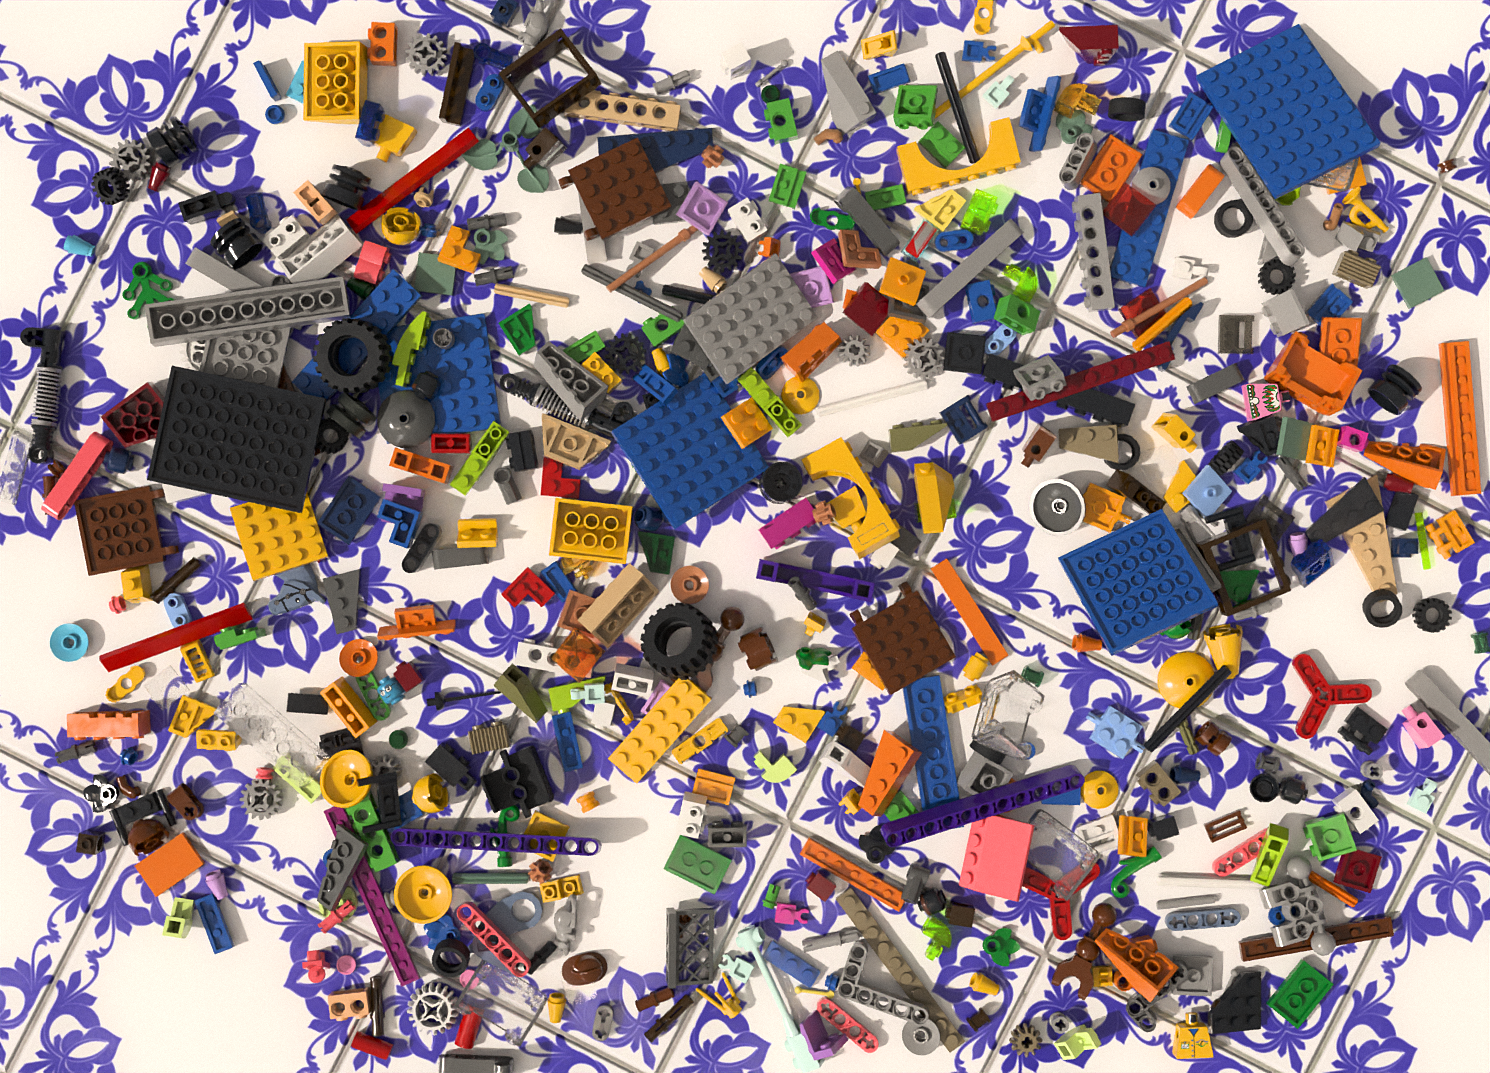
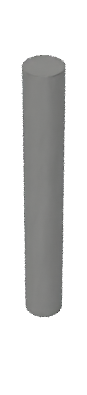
M1214 896L1162 901L1156 902L1157 910L1212 904L1215 903Z

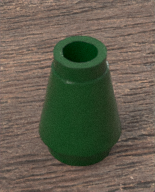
M353 277L347 282V288L363 301L376 288L372 283Z

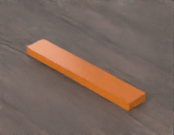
M946 558L930 568L990 664L993 666L1007 657L1006 650L948 559Z
M810 837L799 853L801 856L898 912L905 903L904 900L900 899L903 893L902 890Z

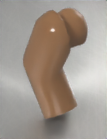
M827 128L813 139L819 146L827 139L833 140V142L838 144L843 140V136L838 129Z
M1341 203L1334 204L1329 220L1323 222L1324 230L1333 231L1337 228L1344 208Z

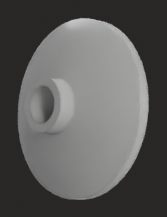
M1144 168L1133 178V195L1144 205H1158L1169 195L1170 180L1166 173L1159 168ZM1150 182H1154L1156 187L1151 188Z
M930 1019L923 1025H917L908 1021L902 1030V1041L905 1047L913 1054L928 1055L938 1047L940 1032L937 1025ZM923 1031L925 1036H919L918 1032Z

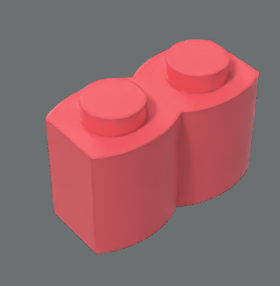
M365 240L353 277L378 286L379 282H382L385 277L383 268L385 264L389 263L391 258L389 248Z

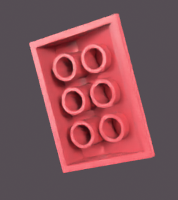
M1000 814L972 822L959 886L1019 902L1035 825Z

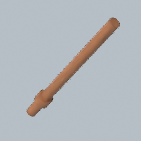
M690 226L678 232V236L607 285V290L611 293L682 241L686 242L689 240L691 235L698 231V229Z
M1201 278L1133 319L1123 321L1122 325L1110 331L1111 336L1115 338L1124 332L1133 330L1139 323L1208 284L1207 278Z

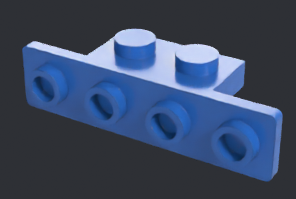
M1061 76L1048 77L1044 93L1034 89L1027 90L1018 127L1033 132L1029 147L1031 152L1042 151L1046 144L1052 112L1055 108L1057 93L1060 89Z

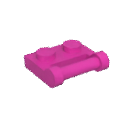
M835 238L811 252L833 284L857 270L855 267H844L841 250Z

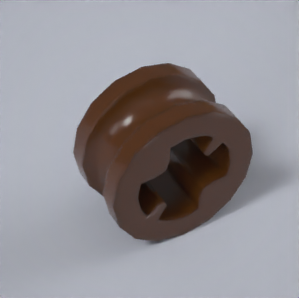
M1454 158L1437 165V167L1441 168L1440 174L1457 168V165L1453 163L1455 161Z
M57 459L53 460V464L47 466L57 478H61V474L66 470L64 465Z

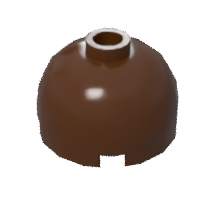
M139 819L133 824L128 834V844L136 856H140L138 853L141 852L146 855L162 846L164 842L161 840L165 836L168 839L169 832L156 819Z

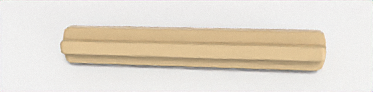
M496 283L494 287L495 294L565 308L569 306L570 299L565 296Z

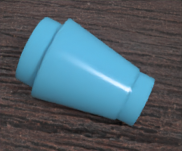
M68 235L65 240L64 250L71 254L92 257L95 246L75 235Z

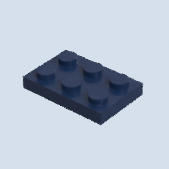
M348 476L317 524L350 545L382 497L353 477Z

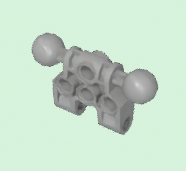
M1294 856L1287 863V872L1293 879L1297 880L1299 887L1291 882H1281L1259 889L1264 909L1282 906V914L1286 919L1284 923L1270 928L1276 947L1307 940L1313 930L1314 935L1310 940L1313 951L1321 956L1329 955L1334 951L1336 941L1333 935L1325 931L1323 925L1327 922L1323 912V903L1319 899L1315 884H1310L1308 878L1312 871L1311 863L1303 856ZM1287 887L1290 890V895L1288 897L1285 894V889ZM1310 901H1312L1314 905L1312 910H1310L1309 908ZM1293 906L1296 909V914L1294 916L1291 913V908ZM1299 925L1302 927L1301 934H1298L1297 927Z

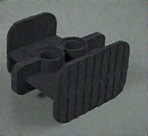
M533 745L511 755L508 754L506 749L500 751L505 767L481 777L483 790L494 813L519 803L525 818H529L532 816L530 809L547 802H552L554 799L547 775ZM509 770L516 771V779L513 780L508 777L507 773ZM516 788L523 789V797L515 795L514 791Z

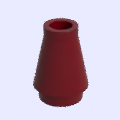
M156 162L155 166L152 165L148 188L159 192L170 176L171 168L159 162Z
M1388 473L1383 488H1386L1387 491L1410 494L1414 483L1395 473Z

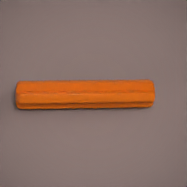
M1311 871L1308 876L1310 882L1349 906H1356L1358 898Z

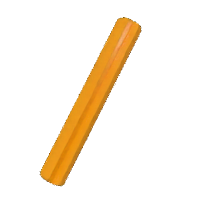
M1184 297L1133 341L1132 347L1136 351H1141L1193 305L1192 300Z

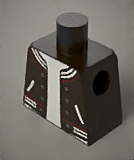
M544 127L526 147L525 150L530 156L523 162V165L529 171H532L538 164L546 168L567 147L553 132Z

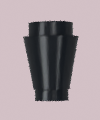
M563 216L555 218L554 232L558 233V235L581 234L582 223Z

